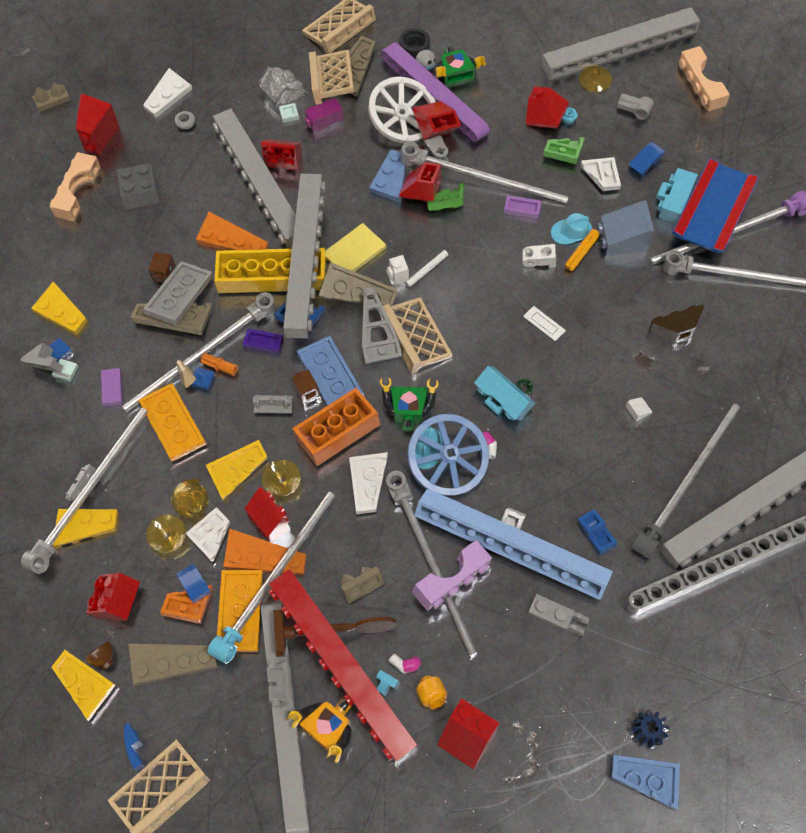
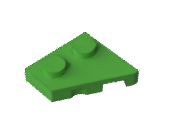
M579 137V141H570L569 138L548 140L543 156L577 164L585 138Z
M464 183L458 184L459 188L451 192L448 188L437 193L434 201H428L429 211H440L443 208L463 206Z

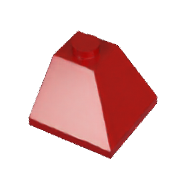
M534 86L528 98L526 126L558 129L569 106V101L551 88Z

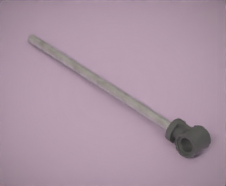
M732 405L656 523H648L644 529L646 533L641 532L632 546L633 550L648 559L652 557L660 543L657 540H662L665 535L661 528L740 409L739 405Z

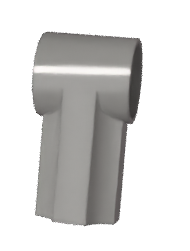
M623 93L620 96L617 108L633 112L638 119L645 120L648 118L654 102L649 97H641L639 99Z

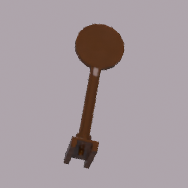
M273 610L276 657H285L286 639H294L299 634L293 626H285L282 610ZM372 617L360 620L355 624L339 623L330 625L336 633L352 630L361 633H378L395 628L397 623L396 619L391 617Z

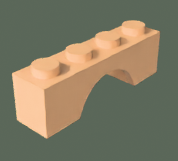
M701 47L682 51L679 67L683 69L687 80L693 86L694 92L698 94L701 104L705 106L707 111L726 106L730 94L724 84L711 81L702 74L707 57Z
M77 152L75 158L72 159L71 166L68 172L65 173L64 180L50 203V208L55 217L69 221L75 220L81 207L74 196V192L81 184L95 180L101 168L96 156Z

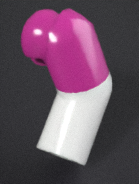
M484 431L482 434L488 445L489 459H495L497 442L489 432Z
M395 653L388 661L402 673L414 672L421 665L418 657L402 660Z

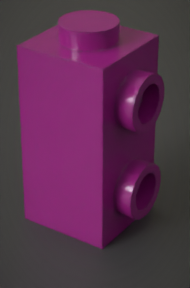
M336 98L326 100L322 104L305 110V124L312 129L313 133L344 120L343 109Z

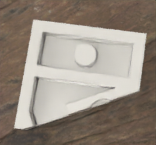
M614 157L581 161V168L602 191L620 189L621 183Z
M216 507L191 528L186 535L213 562L229 528L230 521Z

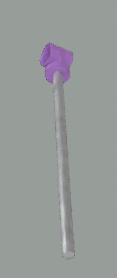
M799 191L790 199L782 201L781 208L737 224L733 234L782 214L788 218L794 216L795 211L799 216L805 215L806 192ZM688 243L673 250L685 253L700 246ZM668 252L650 258L651 265L664 261Z

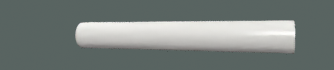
M443 250L405 282L406 286L410 288L448 256L447 251Z

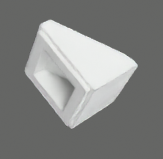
M642 397L627 401L626 409L636 422L652 413Z
M508 507L502 522L520 529L526 514Z

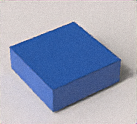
M58 338L49 345L53 349L51 357L56 358L57 362L72 353V350L61 338Z

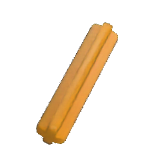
M591 229L565 263L567 270L573 271L599 237L598 230Z

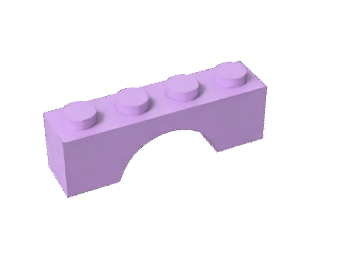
M475 540L460 552L457 558L459 563V573L457 575L441 578L430 573L415 584L412 593L427 611L432 607L437 609L444 603V598L448 595L453 597L460 590V586L463 584L465 586L469 585L475 579L474 576L480 573L481 575L486 572L490 567L488 564L492 557Z

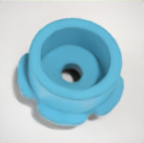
M567 108L562 118L563 122L567 124L573 123L578 117L576 110Z

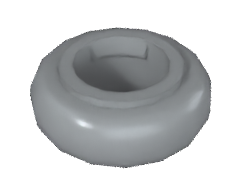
M182 111L176 115L174 122L179 129L187 130L195 124V117L191 112Z

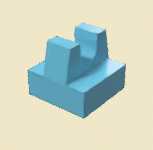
M381 670L376 676L377 680L380 681L377 690L383 696L387 694L390 688L396 691L400 684L397 679Z

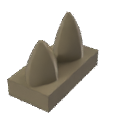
M56 83L47 91L37 87L35 95L32 96L39 112L70 100L64 85Z
M363 566L360 576L356 578L348 574H343L341 578V588L349 604L384 585L382 575L377 566L374 568Z

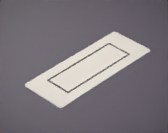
M535 306L523 316L554 341L566 331Z

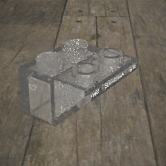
M267 67L258 81L259 86L276 104L280 105L291 104L308 93L304 89V85L294 78V74L291 71H284L277 67Z

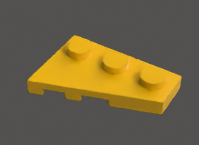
M58 509L56 525L68 509ZM78 509L53 543L54 549L71 542L72 544L80 542V540L88 537L94 538L117 531L118 510Z
M66 650L63 651L52 666V669L88 721L116 686Z

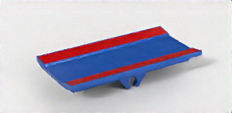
M709 158L672 234L710 251L724 253L759 176L745 174Z

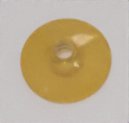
M592 65L580 72L579 82L584 89L590 92H602L610 87L612 75L606 68Z
M285 459L269 463L262 473V484L265 490H269L274 496H286L293 493L301 481V473L297 465ZM281 478L286 479L283 483H280L279 480Z
M171 514L156 517L150 522L146 530V540L149 546L161 553H168L178 549L186 537V527L183 521ZM166 534H171L169 538H164Z

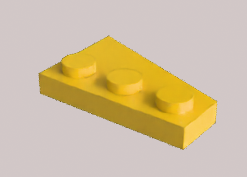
M54 282L51 283L31 308L34 313L75 335L88 322L86 317Z
M257 440L207 464L206 467L222 500H224L268 458L260 441Z

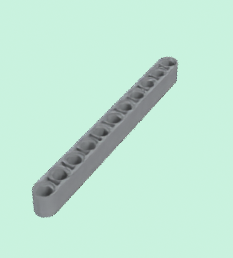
M806 516L634 591L626 602L627 610L634 615L641 614L806 540ZM794 529H798L801 534H797ZM776 536L781 537L784 542L778 541ZM758 544L764 545L766 550L761 549ZM741 552L747 553L749 558L743 557ZM723 560H728L731 566L725 565ZM705 568L712 569L713 574L707 573ZM687 576H693L696 582L689 581ZM669 584H675L678 590L671 589ZM650 592H657L660 598L652 597ZM632 600H639L642 606H635Z
M280 601L261 604L267 667L270 662H276L278 665L287 661L289 671L291 704L280 709L272 707L286 833H310L298 728L291 727L294 722L293 719L286 721L289 713L295 711L287 639L285 657H276L273 610H281L280 608L283 605Z

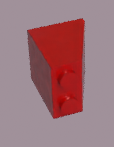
M81 94L76 131L83 149L89 154L99 156L119 128V124L112 104Z
M461 699L449 717L437 746L474 770L495 737L499 722L464 699Z

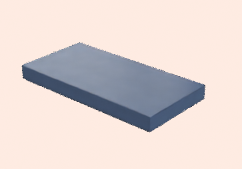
M327 336L297 350V354L306 370L309 369L317 383L320 395L326 406L354 388H357L364 396L363 391L331 336Z

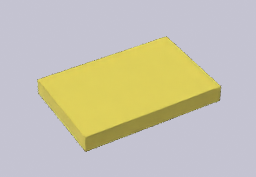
M362 223L325 251L326 260L329 263L331 262L356 272L386 249V244Z

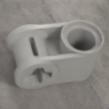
M440 135L423 141L424 149L429 150V156L449 162L447 158L448 148Z

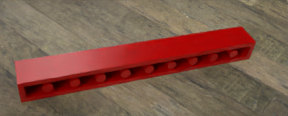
M288 569L270 582L269 587L271 589L268 591L274 601L279 599L283 605L280 609L287 619L291 617L296 624L293 627L299 636L304 634L308 640L305 644L312 653L317 652L320 657L318 660L319 664L325 671L329 669L333 677L330 679L337 688L342 687L346 694L343 697L350 706L355 705L359 711L356 715L363 725L367 722L372 730L369 733L377 743L380 740L385 748L382 751L390 761L393 758L397 762L415 748L417 744L292 571Z

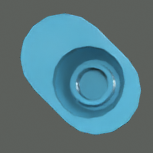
M573 213L567 219L554 224L551 229V237L559 244H572L583 240L592 229V225L589 222L588 216Z
M428 427L422 432V435L442 445L440 432L435 428ZM419 440L417 441L415 449L416 459L439 453L438 450ZM439 460L423 463L417 466L420 469H430L434 467L439 462Z

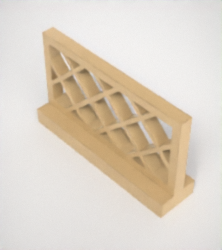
M343 0L304 28L302 33L324 47V51L330 54L376 20L374 7L370 4L364 6L356 0ZM349 3L353 5L350 7H345ZM341 20V22L332 23V21ZM325 21H329L328 24H321ZM321 29H329V31L320 32Z
M349 50L316 56L315 51L309 52L312 92L316 105L322 104V98L354 92Z
M421 297L391 307L389 304L383 305L399 339L402 358L411 374L417 373L419 368L452 358L453 354ZM418 304L421 309L420 313L411 310V306ZM400 310L405 312V315L402 318L396 316L394 312ZM410 314L418 318L416 322L406 319L407 315ZM419 319L428 321V327L418 324ZM403 324L412 326V332L404 330ZM418 328L426 331L424 337L414 334L415 329ZM427 333L434 334L437 337L436 342L427 339ZM411 338L422 341L420 346L412 345L410 342ZM423 343L434 346L432 352L423 349ZM438 347L443 349L445 354H436L434 350ZM419 352L428 355L429 359L421 362L418 357Z
M175 740L107 801L128 827L130 833H153L211 780L182 745ZM178 748L181 752L180 761H169L170 754ZM157 765H164L162 776H152L153 769ZM168 765H179L177 777L167 776ZM183 765H192L195 771L188 777H182ZM140 780H147L145 792H135L136 784ZM151 781H161L160 792H150ZM166 781H176V787L172 792H164ZM122 796H129L127 807H119L116 801ZM134 796H144L142 808H132ZM149 796H159L158 804L154 808H147ZM131 812H141L140 820L133 826L130 822Z

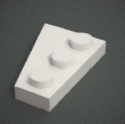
M169 68L144 103V109L157 118L192 90L191 84Z
M388 452L349 457L356 514L377 511Z

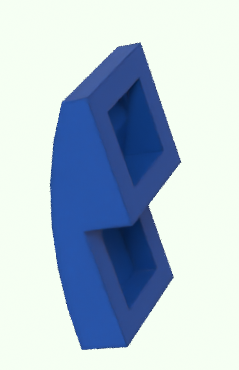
M651 142L629 163V167L643 177L649 168L659 161L665 151Z
M595 509L578 518L583 531L600 555L617 547V541L607 530L606 523Z
M194 563L176 573L193 604L211 593Z
M127 723L124 725L125 747L134 770L139 773L146 767L136 751L143 743L133 726Z

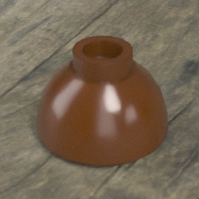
M108 641L90 652L85 657V660L92 666L101 667L103 670L114 663L112 661V644Z

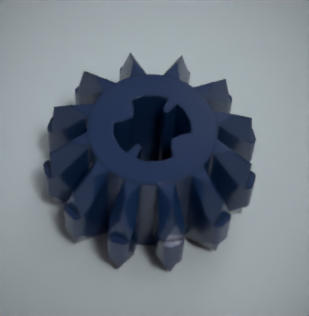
M647 710L646 714L640 712L638 714L639 719L635 718L633 720V724L636 726L631 731L638 733L634 739L637 741L641 738L643 740L641 746L643 747L647 742H649L650 748H654L655 743L661 746L663 744L662 739L666 740L668 738L665 732L669 730V726L663 725L666 718L659 719V712H656L653 716L651 710ZM649 725L653 726V728H652L653 732H652V733H649V732H648V730H649L648 726H649Z

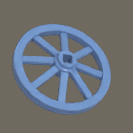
M441 414L427 419L414 431L408 444L407 459L412 475L422 487L444 496H456L474 488L484 477L489 463V450L484 435L474 423L458 415ZM444 422H452L462 426L452 444H450ZM437 423L444 446L422 435V432ZM469 430L477 440L478 445L458 449V445L465 432ZM419 440L438 450L439 453L416 459L415 449L417 441ZM447 451H451L453 456L449 457ZM480 451L481 461L479 469H476L461 458L460 455ZM440 459V465L428 481L422 475L417 465ZM455 462L475 475L469 483L461 487ZM446 465H449L453 488H442L434 485Z

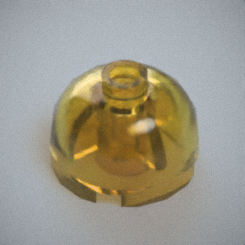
M197 478L182 481L173 490L171 505L182 517L200 518L205 515L203 509L208 507V496L205 487L200 486L198 482L201 481Z

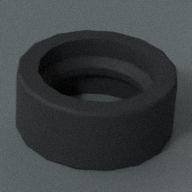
M407 29L401 34L399 45L416 60V56L420 51L430 50V37L422 29ZM418 40L423 42L424 45L418 48H411L406 43Z

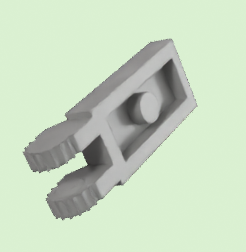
M536 594L528 612L529 615L580 636L584 634V630L579 626L569 624L571 619L582 624H588L589 618L585 615L576 613L574 610Z

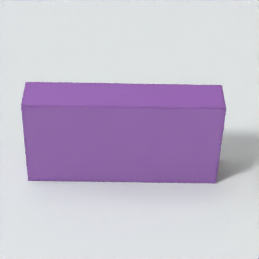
M507 195L504 214L538 219L542 201Z
M120 368L101 370L103 406L122 405V373Z

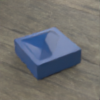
M197 367L194 373L196 380L191 386L209 391L215 373Z

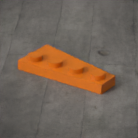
M208 212L196 237L198 244L221 250L268 249L269 247L267 241L211 212Z
M229 529L223 567L229 570H262L264 573H272L289 548ZM296 551L281 574L290 569L294 575L304 576L306 554Z

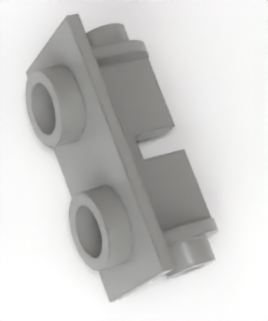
M255 395L253 397L254 413L292 414L293 396Z
M88 464L81 468L80 473L75 479L77 483H73L68 492H66V500L69 502L75 501L96 472L92 465Z
M285 661L278 665L276 662H270L266 671L268 683H274V686L268 687L269 703H271L272 707L280 709L291 704L288 662Z

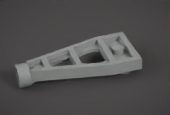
M376 288L363 289L362 350L365 364L401 358L402 353L399 339L377 296ZM377 309L380 313L381 321L370 323L368 312L369 310ZM383 327L388 337L387 340L372 342L370 339L372 328Z

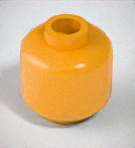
M425 676L417 685L416 692L424 707L437 709L445 703L447 691L439 677Z

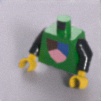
M448 47L444 50L445 54L441 55V61L437 63L435 75L436 78L443 76L445 86L475 79V68L478 69L480 66H486L484 56H479L474 59L467 55L464 50L454 51L452 47Z
M388 377L389 384L385 386L382 384L381 378L380 385L384 389L382 390L383 405L389 415L394 416L395 422L402 423V430L413 431L414 423H421L423 417H427L434 408L436 400L435 389L439 386V381H436L435 387L430 385V378L427 381L428 387L391 386L390 390L391 379Z

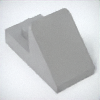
M41 343L21 358V362L33 368L60 373L63 369V365L58 363L56 358L51 357L53 349L44 343Z

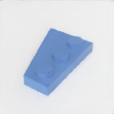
M390 150L369 187L370 192L401 203L402 197H399V194L403 187L406 167L401 162L400 152Z
M619 755L612 756L611 779L676 811L678 810L680 764Z

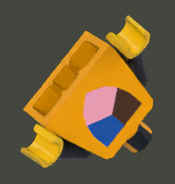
M343 698L335 707L327 701L316 703L299 711H291L286 718V721L289 719L294 720L292 728H296L299 722H301V728L328 751L327 758L330 755L336 756V763L339 762L341 754L350 744L352 729L349 719L344 715L352 706Z

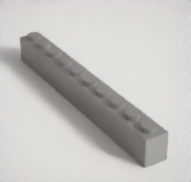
M691 7L682 9L675 13L543 54L541 66L549 80L697 33L700 20Z
M230 108L214 115V123L212 124L214 131L220 134L219 137L222 144H226L227 152L230 157L233 156L236 168L241 169L242 178L244 181H248V187L252 194L255 193L258 205L263 206V213L267 219L270 218V224L274 232L277 231L279 233L278 238L281 244H285L287 249H291L293 246L296 214L233 110Z
M300 174L284 320L286 338L308 339L309 331H312L310 315H314L312 299H315L316 295L313 283H317L315 267L318 268L319 258L316 256V253L320 252L318 237H321L322 233L319 222H323L321 207H324V196H322V192H326V182H323L322 174Z
M806 451L664 543L660 552L674 570L680 566L682 569L692 562L691 559L695 556L698 558L702 557L708 552L707 548L712 545L717 547L724 541V537L727 535L732 537L740 530L739 527L750 525L755 521L754 517L759 514L763 516L771 510L770 507L776 504L778 506L783 503L787 495L791 494L793 496L802 489L801 486L806 484Z

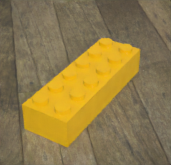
M320 248V252L316 253V256L319 258L318 268L315 267V272H317V283H313L315 290H320L326 274L325 248ZM292 249L216 251L214 282L217 292L288 291Z

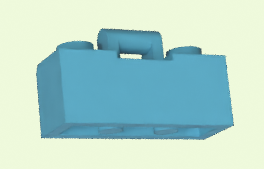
M677 168L676 173L671 174L668 183L662 182L656 196L657 199L661 200L657 209L660 211V219L677 224L689 200L698 174Z
M488 365L474 382L481 394L484 396L489 395L484 403L497 415H500L505 410L504 414L509 419L522 420L535 404L531 398L493 366ZM496 399L501 405L498 406L493 400Z

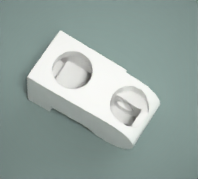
M555 244L524 248L522 250L523 265L525 267L549 265V268H555Z

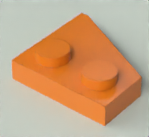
M207 585L211 593L194 604L186 590L168 593L160 611L161 616L201 624L213 591L212 585Z

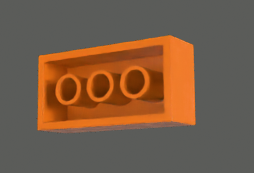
M354 388L292 429L296 441L315 465L318 466L378 427L380 421L378 412L360 391Z

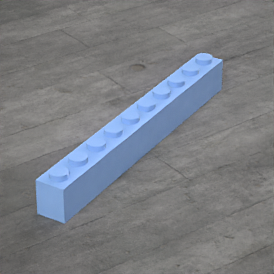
M430 489L425 491L418 502L414 516L468 541L474 542L477 540L482 547L601 600L613 571Z

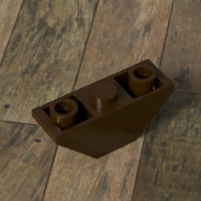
M693 305L680 312L674 311L664 317L658 316L651 321L649 331L672 342L690 338L701 317L704 305Z

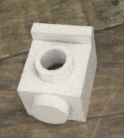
M403 255L389 259V267H387L386 272L391 285L394 286L406 282L409 279V269Z

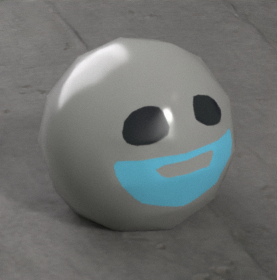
M422 50L416 56V60L428 71L436 64V57L430 50Z

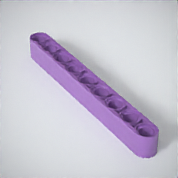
M393 42L381 50L380 53L383 60L401 77L410 78L426 87L431 96L434 97L436 102L442 101L453 108L461 124L459 129L473 142L479 141L490 133L489 126L482 118L398 43Z

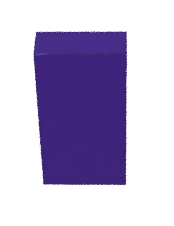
M247 328L242 345L243 348L279 354L284 338L281 334Z

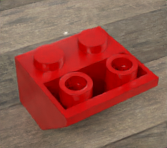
M442 101L412 108L424 140L438 135L452 134L461 127L456 111Z
M271 139L261 141L262 155L266 166L288 170L299 169L302 156L301 143Z
M424 162L409 173L399 197L434 201L441 184V164Z
M260 487L244 509L249 519L267 541L273 543L289 531V519L286 516L285 509L281 505H276L274 502L275 498L269 490L265 492Z
M122 573L99 575L94 584L93 595L87 603L88 609L86 614L113 621H127L140 581Z

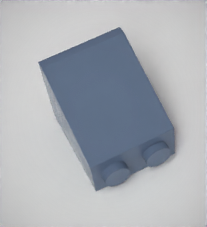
M641 201L601 216L600 223L597 224V230L601 234V248L605 250L606 256L648 251L654 228L647 201Z

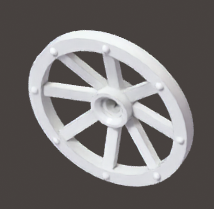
M392 77L380 82L374 88L369 98L368 112L375 128L386 138L399 143H415L423 140L421 132L408 135L406 121L419 129L417 121L410 117L414 116L411 107L422 96L428 104L435 103L436 101L421 83L406 77ZM398 85V104L392 99L385 88ZM404 86L418 91L408 103H404ZM379 93L393 109L375 105L376 97ZM376 112L393 115L394 117L383 125ZM398 121L400 122L402 135L388 128Z

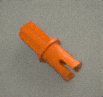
M204 353L201 357V363L215 368V371H223L232 376H235L237 373L238 365L227 362L222 357L217 358L207 353Z

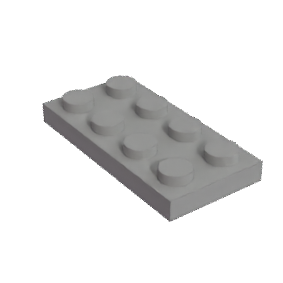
M181 261L143 308L144 314L176 326L213 278L212 272Z

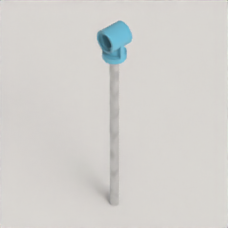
M332 492L327 493L234 627L226 626L223 630L225 636L221 637L218 635L211 641L207 651L208 654L225 664H228L237 652L235 642L240 643L243 639L240 631L271 589L269 583L280 576L334 499L335 495Z

